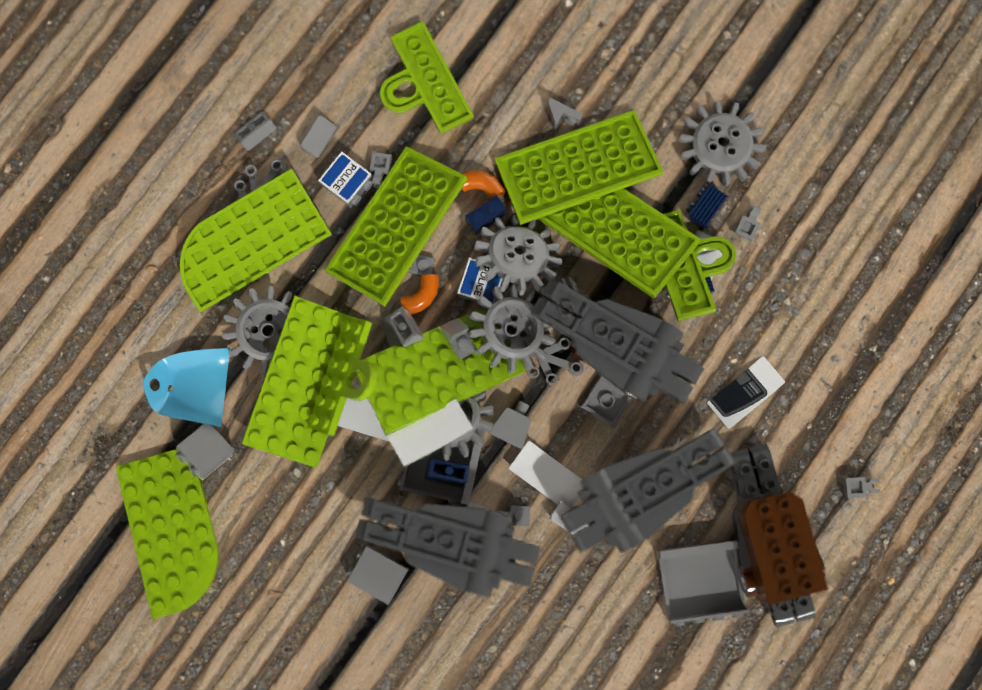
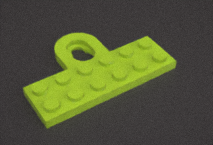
M423 21L390 37L406 69L383 82L380 89V97L385 108L394 113H404L424 103L441 135L474 119L472 111ZM403 83H412L416 87V92L411 97L396 98L393 95L394 90Z
M680 210L664 214L687 230ZM716 236L701 239L697 247L665 285L678 322L716 312V307L705 278L725 273L733 266L736 250L729 240ZM710 249L721 251L722 256L716 259L714 263L703 264L698 259L699 253Z
M345 317L342 322L338 339L334 344L332 357L328 361V368L322 379L319 395L316 397L313 412L309 417L308 428L334 436L347 398L363 401L372 393L377 380L376 367L370 362L360 360L372 326L371 322ZM361 371L364 375L363 383L360 387L354 389L353 379Z

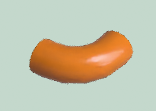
M471 170L461 173L467 177V181L461 189L463 193L472 189H479L487 195L488 199L494 195L501 197L506 193L500 182L494 176L484 171Z
M434 274L420 276L418 291L413 295L401 297V306L406 308L411 314L419 313L430 306L438 292L439 276Z

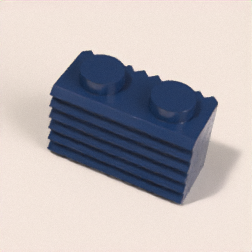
M709 184L706 188L702 187L696 195L699 199L696 203L692 201L685 210L688 212L685 218L703 230L728 197L715 188V186H712V184Z
M494 195L465 215V221L474 234L478 235V232L481 233L483 227L487 228V226L493 224L495 218H502V215L505 216L506 207L499 197Z
M431 457L427 462L424 479L425 481L429 480L430 482L432 480L433 482L444 483V485L448 484V486L451 484V486L455 485V487L458 486L460 488L467 483L470 465Z

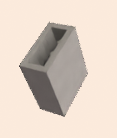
M370 545L366 546V548L362 547L357 555L359 561L356 566L352 565L347 573L349 576L347 582L389 605L409 567Z

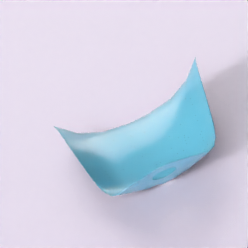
M230 348L181 352L158 361L143 380V388L151 408L163 416L221 427ZM152 379L159 381L160 387L157 391H153L150 388L149 384ZM169 385L173 386V390L170 392L168 391Z

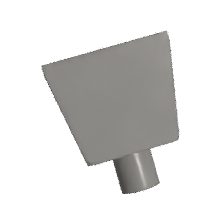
M519 401L515 410L507 407L493 425L492 432H489V434L522 450L531 423V419L525 416L529 405Z

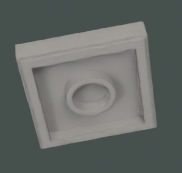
M601 375L582 403L581 408L613 428L632 398L617 389Z

